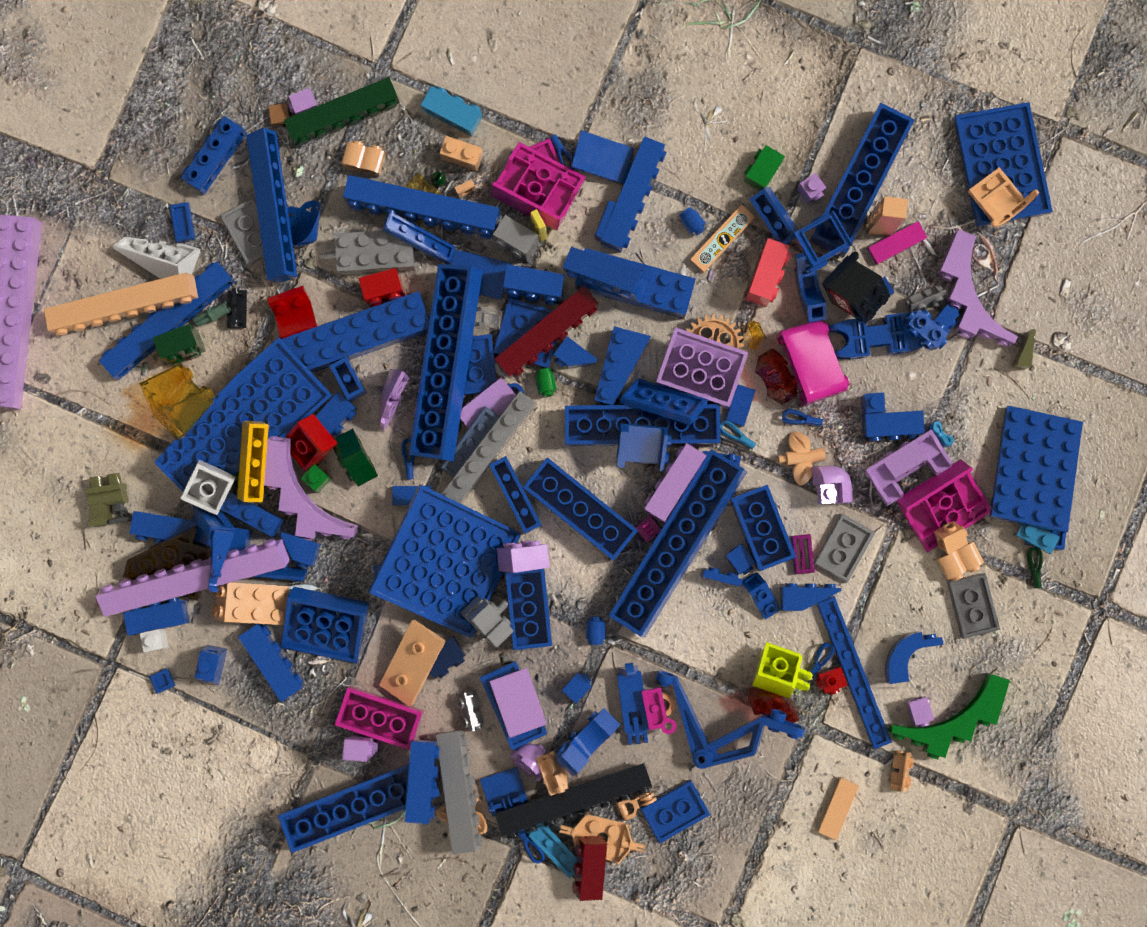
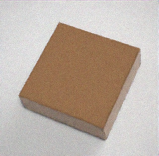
M287 103L269 106L272 126L285 124L284 119L290 117Z

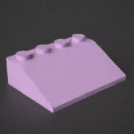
M675 327L656 384L705 398L708 403L720 404V407L729 409L749 352Z

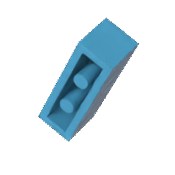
M431 86L421 104L423 112L471 137L483 118L479 107L474 104L468 105L464 103V100L456 95L450 96L441 87L435 88Z

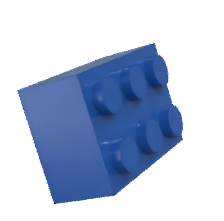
M507 264L503 284L504 294L512 299L523 297L529 302L537 303L540 300L545 301L546 305L556 306V303L561 304L565 276L564 274Z

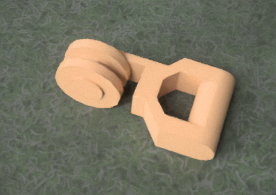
M654 792L624 802H616L623 820L626 821L636 816L637 809L640 808L638 799L640 801L644 800L641 803L642 806L656 801V797L652 798ZM625 803L633 804L634 812L629 813Z

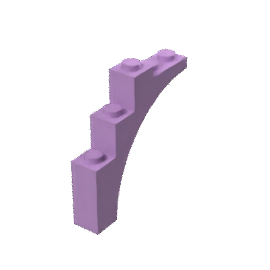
M958 229L953 234L937 272L941 279L947 282L954 281L946 299V303L950 304L949 306H953L957 310L962 309L954 331L959 332V336L967 339L974 337L978 332L980 337L994 339L997 341V344L1003 347L1015 344L1018 336L1005 330L991 318L983 308L975 292L971 275V256L976 236Z
M270 436L267 440L264 485L274 490L281 488L279 511H284L287 515L298 513L295 536L312 540L315 539L318 532H321L320 534L324 536L335 534L340 535L339 537L343 539L354 537L357 533L358 525L341 521L323 511L307 496L299 484L291 460V439Z

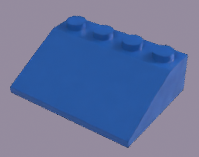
M293 587L287 597L281 647L357 664L367 621L369 602Z

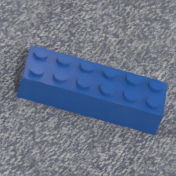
M588 248L584 249L586 252L642 271L649 284L641 303L616 293L608 292L599 286L589 285L580 278H577L575 281V289L579 290L585 286L590 293L681 319L685 318L696 278Z
M548 457L523 486L524 490L612 561L617 558L638 531Z

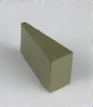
M1031 329L1026 333L1012 368L1026 370L1032 366L1035 329Z

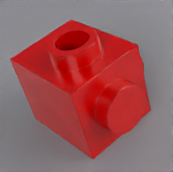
M839 666L816 674V686L823 693L833 695L839 693L840 688L848 686L843 671Z

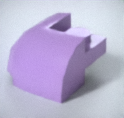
M831 465L812 466L813 486L817 485L818 504L853 503L851 479L843 468Z

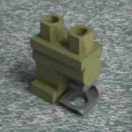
M120 473L108 474V485H103L102 476L89 478L90 488H86L90 509L89 527H100L132 521V515L124 507V504L128 503L129 499L126 490L127 484L122 483ZM111 505L114 506L113 511L117 512L116 518L112 517Z

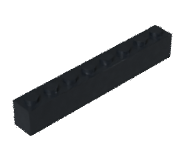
M645 763L566 789L562 793L548 795L495 813V817L502 838L512 840L518 838L519 833L525 831L526 834L536 832L539 826L551 827L556 825V821L560 819L568 821L575 818V814L582 812V815L593 812V808L601 806V809L609 807L613 801L619 800L624 802L631 799V795L637 793L639 796L650 792L649 789L652 788V784Z

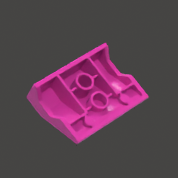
M518 142L508 158L497 181L493 182L490 196L531 217V212L537 209L545 225L557 231L586 177Z
M961 459L953 463L952 467L937 476L934 475L896 501L903 516L927 553L938 546L934 534L935 530L953 521L966 529L990 513V506L985 495L976 485L971 475L972 467Z

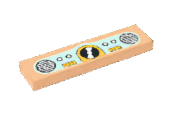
M741 204L695 253L690 261L704 273L755 219V216Z

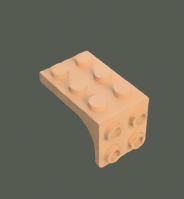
M234 582L217 586L219 592H214L216 601L212 607L214 620L284 625L289 586Z

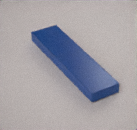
M392 212L387 214L382 228L383 231L447 265L451 263L455 246Z

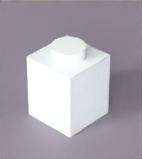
M165 629L140 633L143 652L169 648Z

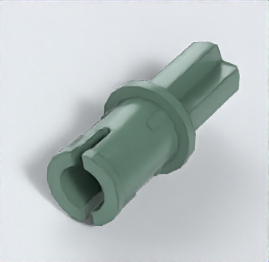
M225 301L216 307H209L207 311L194 316L193 321L196 326H202L211 321L215 322L219 317L231 313V308Z

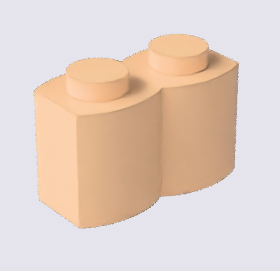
M359 141L347 142L342 166L352 171L380 177L385 152L382 151L381 147L375 145L365 147Z
M969 542L968 545L950 554L946 553L936 558L946 580L952 579V581L963 578V573L967 571L972 573L981 569L980 565L984 563L974 542Z

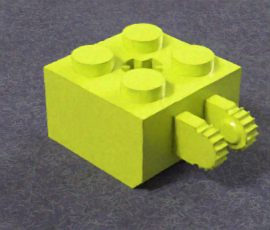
M766 642L760 654L752 686L790 698L795 688L808 691L810 685L808 682L803 681V679L806 681L812 680L813 675L811 672L800 668L801 654Z

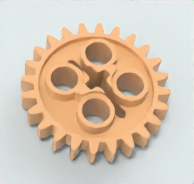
M712 314L711 319L704 315V321L698 317V324L696 325L691 322L693 329H686L688 332L701 336L703 328H710L712 335L708 339L713 340L715 329L718 328L717 342H720L719 338L722 333H728L730 341L723 344L738 349L744 346V344L739 343V340L744 337L737 335L741 330L733 329L736 325L735 322L731 325L728 324L730 318L722 321V315L718 319L715 318V314Z

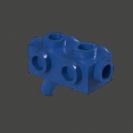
M918 309L909 312L905 317L906 322L902 327L906 329L908 335L917 338L925 349L931 351L937 348L941 349L947 343L946 336L948 333L945 331L946 327L942 323H935L930 319L931 314L928 311Z

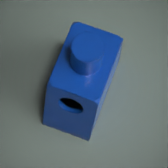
M207 645L199 654L194 678L201 682L219 685L227 649Z

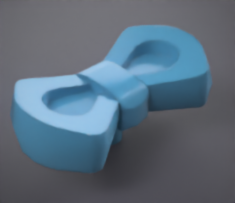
M935 421L930 425L929 429L933 431L943 447H949L953 444V437L945 434L942 430L941 422Z

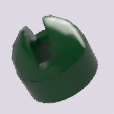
M434 172L431 176V182L437 188L443 187L446 184V176L443 172ZM438 175H441L440 178L438 179L437 183H436V182H435L436 178L438 177Z

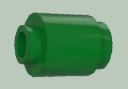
M551 368L537 370L535 380L538 394L542 395V397L553 396L557 388Z

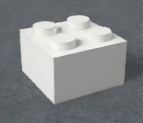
M199 460L181 499L218 515L236 476Z

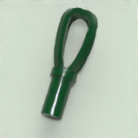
M1031 547L1026 552L1027 562L1031 575H1033L1034 588H1042L1041 569L1043 553L1040 548ZM1034 550H1035L1036 553H1037V568H1036V570H1035V567H1034V564H1033V558H1032V551H1034Z

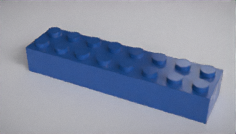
M880 103L823 212V214L831 213L832 211L836 213L852 242L915 120L883 103ZM829 220L818 225L809 242L829 252L843 245ZM849 248L837 254V256L843 258Z
M351 175L347 177L343 195L350 209L355 211L369 210V213L373 215L392 212L411 223L419 221L424 222V225L428 227L438 225L447 231L461 230V233L465 235H473L475 233L484 239L494 238L493 234L499 226L501 218L499 207Z
M417 291L281 340L314 373L329 368V365L344 357L351 360L428 333L430 319L422 296Z
M707 404L691 425L628 405L565 406V446H618L620 423L667 427L668 435H671L670 446L686 445V443L689 445H719L721 443L720 404Z
M409 763L279 814L278 818L291 853L406 809ZM434 778L433 786L437 787V797L441 795L442 791L438 780Z

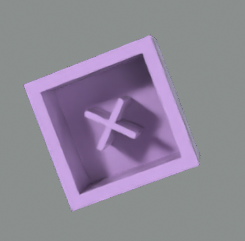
M528 540L521 541V543H505L502 548H497L500 572L516 573L550 568L547 544H540V541Z

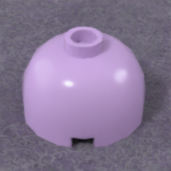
M532 743L516 748L510 755V759L515 758L513 763L528 777L531 774L536 777L535 781L539 782L543 778L536 758L545 755L546 749L540 744L535 746Z

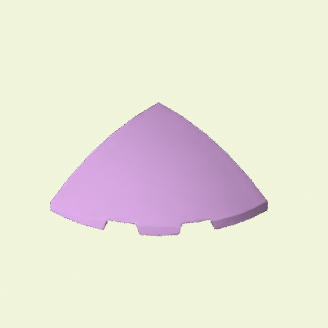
M390 369L382 390L379 417L380 428L383 431L386 430L402 400L401 393L410 379L406 373L397 369Z

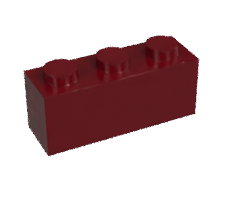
M602 836L579 837V842L575 847L577 863L574 864L576 877L572 884L573 893L576 894L579 901L602 900L607 843Z

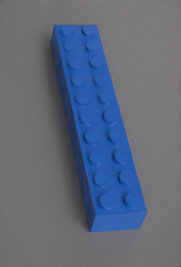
M438 264L409 455L454 462L483 271L472 266Z
M712 449L709 451L610 612L609 617L640 637L647 636L746 475L747 471Z

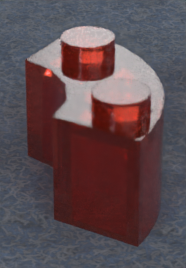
M771 348L758 356L755 373L764 381L767 388V397L783 405L797 396L796 380L794 375L791 376L786 366L788 362L780 353Z
M757 687L749 688L748 700L754 715L765 713L770 715L771 709H776L787 714L786 721L792 723L799 721V710L791 698H786Z

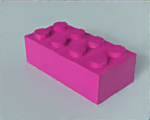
M350 686L346 690L335 725L410 750L411 741L416 737L424 710L413 706L409 707L407 704Z

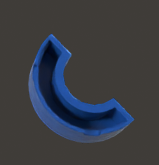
M605 708L599 713L594 711L587 718L589 722L579 732L575 730L568 737L569 743L564 742L557 749L555 761L571 777H574L589 762L588 758L620 726Z

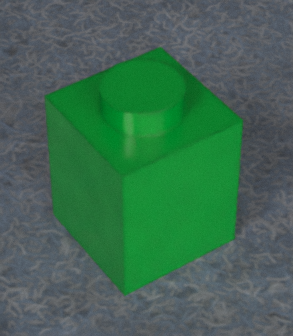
M314 464L301 479L319 493L332 478Z

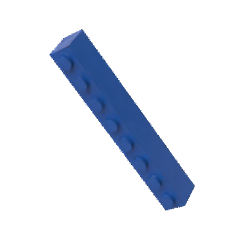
M263 127L247 134V146L249 149L267 280L282 283L297 277L277 133Z
M218 261L210 263L205 268V272L195 276L197 299H193L189 304L177 303L172 308H160L157 312L149 314L144 323L136 325L131 330V334L119 339L113 349H108L102 354L99 362L113 378L120 380L156 350L153 337L184 326L235 283V280Z

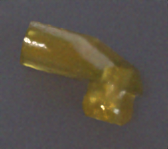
M751 321L748 328L752 339L748 347L757 350L764 337V332L759 322Z

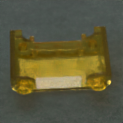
M181 363L139 383L153 415L176 440L185 437L213 404V398H215L210 387L202 386L198 388L193 383L192 378L194 376L189 367L185 368Z

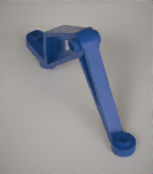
M666 671L657 672L656 680L659 681L658 684L665 687L673 685L692 761L697 768L705 769L755 756L758 752L765 726L768 727V730L775 733L780 731L787 733V736L792 739H799V737L804 736L805 728L803 726L786 721L787 714L785 712L771 709L770 715L765 713L712 742H708L678 676ZM752 732L749 746L718 754L717 749Z

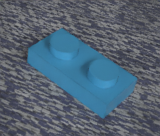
M1024 524L1019 526L1015 536L1048 554H1052L1060 539L1058 535L1047 529Z

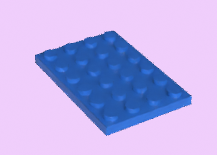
M1030 102L954 116L968 190L1000 167L1024 198L1035 189L1039 192L1028 206L1009 221L1051 214L1053 212ZM970 196L976 227L990 225L991 220Z
M1013 406L1005 407L989 517L1061 533L1068 532L1083 426L1082 421Z

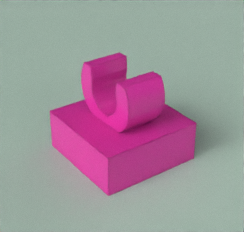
M651 516L635 527L647 543L661 531V528Z

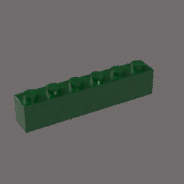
M387 77L284 119V122L295 146H302L309 143V140L313 138H322L328 132L342 130L345 125L350 123L357 124L362 121V118L367 116L374 117L384 109L391 110L400 102L390 77Z

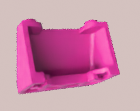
M822 320L785 329L776 335L778 344L785 346L782 350L786 352L799 386L797 389L799 392L802 391V397L799 398L802 407L846 392L847 386L850 385L847 376L842 373L827 334L829 332L828 325L825 321L822 322Z

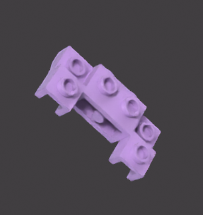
M929 430L912 442L907 441L903 443L899 450L894 453L893 451L888 452L881 461L865 470V474L875 486L876 492L886 506H889L904 495L897 482L927 464L935 476L952 467V460L932 430Z

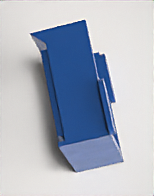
M834 211L820 215L813 219L811 224L790 236L792 240L796 238L810 263L808 266L810 272H815L826 266L828 259L853 245ZM829 220L843 245L818 258L804 233Z

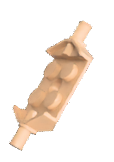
M585 814L575 826L561 825L559 833L571 835L575 847L579 842V837L597 836L601 832L606 833L608 836L606 841V860L617 862V864H620L632 850L644 853L645 844L635 843L632 840L627 823Z

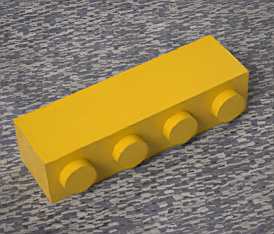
M243 421L237 498L243 502H263L269 424L262 421Z

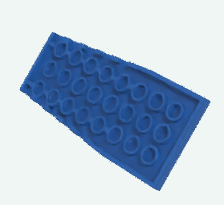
M278 337L218 393L154 463L183 493L199 460L234 475L239 471L243 421H262L269 424L268 438L270 436L284 438L297 422L310 416L332 394Z

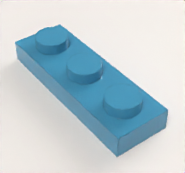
M539 826L536 832L528 835L569 879L575 874L574 864L577 863V856L549 827Z

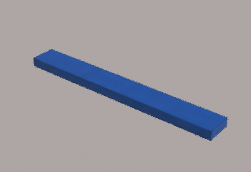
M833 596L825 599L816 605L831 644L834 647L835 654L873 749H877L890 744L892 741L836 598Z

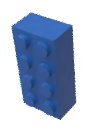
M768 484L730 499V504L751 557L755 561L754 564L757 572L796 558Z
M545 568L516 573L505 572L511 629L513 630V650L553 646Z

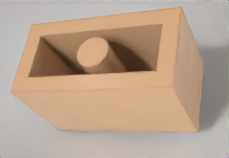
M445 136L440 150L441 160L476 172L483 156L481 147L449 136Z

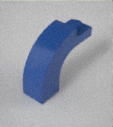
M804 253L796 254L795 278L804 314L809 323L828 319L827 305L820 290L817 271L810 272L808 270L810 263Z
M919 631L909 633L900 638L891 647L886 658V683L909 682L908 661L911 655L920 648L944 645L943 638L936 637V633L925 634L923 638L922 632Z

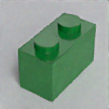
M765 145L763 150L759 148L754 156L756 161L753 166L749 164L744 172L746 175L744 182L759 191L767 188L785 156Z

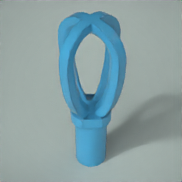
M729 421L721 422V434L730 439L738 440L739 443H743L750 449L755 447L756 443L747 438L745 434H742L733 423ZM726 424L731 427L739 437L724 431L723 425Z

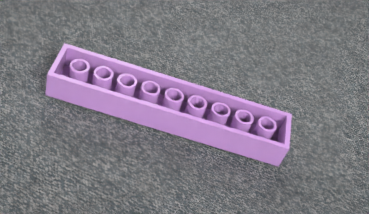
M0 215V408L21 410L42 230V222L34 217Z

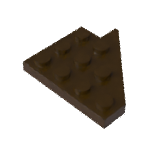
M195 525L129 557L123 577L135 580L143 574L149 576L161 569L171 570L179 564L189 565L197 559L207 560L211 557V546L195 541L198 526ZM201 591L186 594L183 597L198 601Z

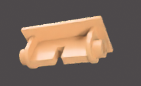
M896 750L892 768L899 769V772L892 771L891 790L899 791L900 787L901 792H906L907 788H910L911 777H909V770L913 768L914 757H911L912 752H907L904 755V751Z
M554 751L536 758L550 796L562 793L568 788L561 768L555 761L556 755Z

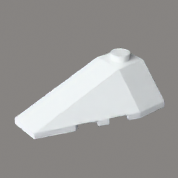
M124 237L113 245V249L160 279L185 272L192 275L200 254V249L186 244L177 243L176 246L166 245L164 241L148 243L147 239Z

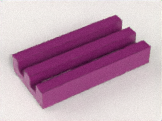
M811 534L791 536V545L796 555V558H793L794 574L815 573ZM805 538L807 541L809 569H806L803 544V539ZM796 539H799L802 570H799Z

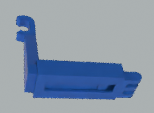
M193 505V519L206 537L211 539V569L208 579L209 592H219L217 580L218 577L222 576L221 569L233 541L235 528L221 510L218 515H215Z
M633 662L625 663V667H619V673H617L624 732L627 733L629 745H633L632 737H636V744H640V736H643L644 743H648L647 730H649L642 696V690L644 689L641 670L638 671V665H633Z

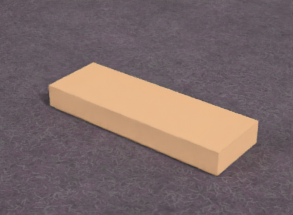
M841 777L839 778L817 832L837 840L859 785Z

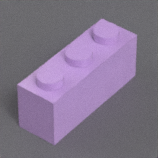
M362 734L350 735L344 739L343 760L367 762L378 752L379 741Z

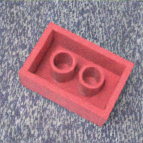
M767 239L761 251L745 300L767 307L769 302L773 303L779 288H776V285H779L785 273L782 267L785 268L791 252H788L789 245Z

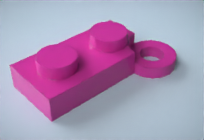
M661 687L642 690L649 730L661 728L665 734L675 732L676 723L673 719L667 718ZM666 723L672 724V728L670 730H667L665 728Z

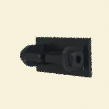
M232 288V290H228L227 303L231 308V313L227 314V328H246L247 290Z

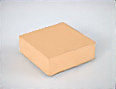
M472 179L454 187L458 198H462L476 190Z

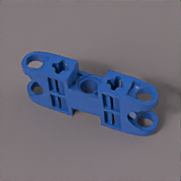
M908 313L886 315L883 317L884 325L867 327L866 324L857 319H848L828 326L829 332H836V334L842 335L846 340L845 347L834 351L837 359L853 360L868 358L870 356V348L887 346L888 355L908 353L923 348L918 339L908 335L906 329L902 327L906 322L905 317Z

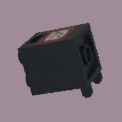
M855 251L841 261L824 280L822 285L832 304L863 324H866L875 316L880 307L887 303L890 294L882 276L857 262L859 254Z

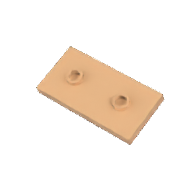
M412 620L379 686L409 707L412 706L446 640L418 621Z

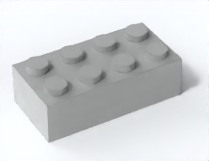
M383 230L335 233L336 266L340 276L375 274L396 268L398 272L416 271L415 248Z

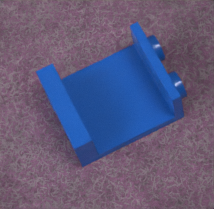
M620 423L616 456L617 467L625 468V461L659 464V470L664 471V464H668L669 453L666 452L667 446L670 447L671 435H668L667 427Z

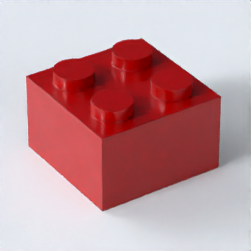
M396 268L359 278L364 300L369 307L406 296L401 276Z
M314 414L297 422L285 437L291 439L290 454L305 472L314 464L319 465L338 444Z

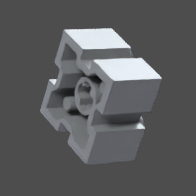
M477 596L460 612L473 625L476 631L496 648L513 632L510 627L511 622L504 615H501L509 606L505 600L496 606L486 598L482 600Z

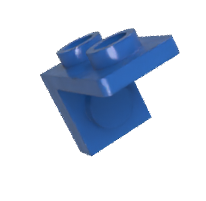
M758 572L742 581L743 587L753 598L764 619L771 617L781 610L768 584Z

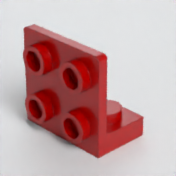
M304 286L267 298L268 304L275 315L281 339L317 327L311 299Z

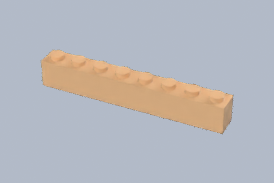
M185 272L45 308L47 330L56 333L58 336L66 335L71 330L82 331L87 326H101L106 321L117 322L122 317L133 318L137 317L138 313H153L158 308H172L177 303L189 304L193 299L198 298L195 277Z

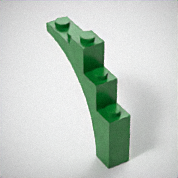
M986 673L983 683L974 698L966 707L949 719L925 727H906L890 723L887 731L893 733L892 737L904 740V737L911 739V743L922 746L924 743L923 751L927 752V756L937 760H939V757L946 758L951 739L964 743L965 740L972 741L977 721L979 724L990 727V724L997 725L1010 680Z

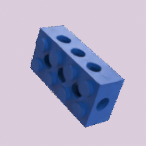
M517 660L480 677L511 750L548 734L547 728L544 725L509 738L490 681L521 670Z

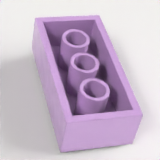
M687 443L685 447L681 446L675 455L677 456L674 464L671 462L665 470V478L663 480L659 479L655 486L656 492L653 496L649 495L644 503L646 513L664 525L707 456Z

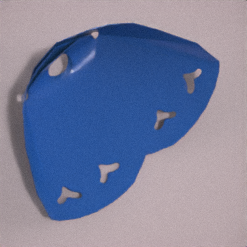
M312 200L305 202L300 208L287 207L289 214L294 213L292 217L289 216L293 248L314 243L318 235L321 203Z

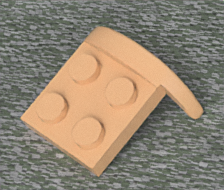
M1000 167L968 191L970 196L991 220L990 225L993 228H998L1008 222L1028 206L1039 194L1038 190L1035 189L1024 198Z

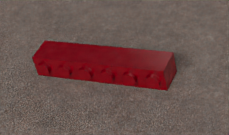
M583 286L497 356L495 362L509 379L512 377L516 379L524 372V367L528 364L532 366L539 360L538 356L543 352L546 354L553 349V344L557 340L559 342L563 341L569 335L568 331L572 328L576 330L580 327L585 317H592L598 311V301Z

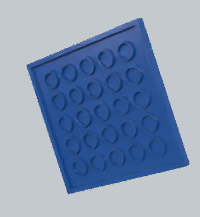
M419 484L368 592L472 638L476 629L460 612L477 596L482 600L486 598L490 601L503 572L499 571L497 548H502L505 543H517L522 533Z

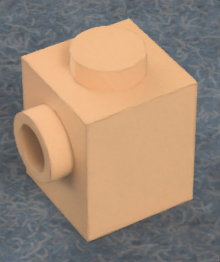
M954 521L934 531L939 548L947 554L968 545L966 529Z

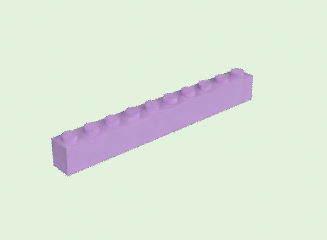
M270 539L258 546L251 544L240 551L238 549L229 551L221 569L222 576L218 577L217 586L285 568L290 559L282 539L276 541ZM211 557L204 561L201 559L194 560L185 566L179 564L167 571L161 569L153 575L143 574L135 580L125 579L117 585L107 584L102 586L95 597L103 616L106 617L208 589Z

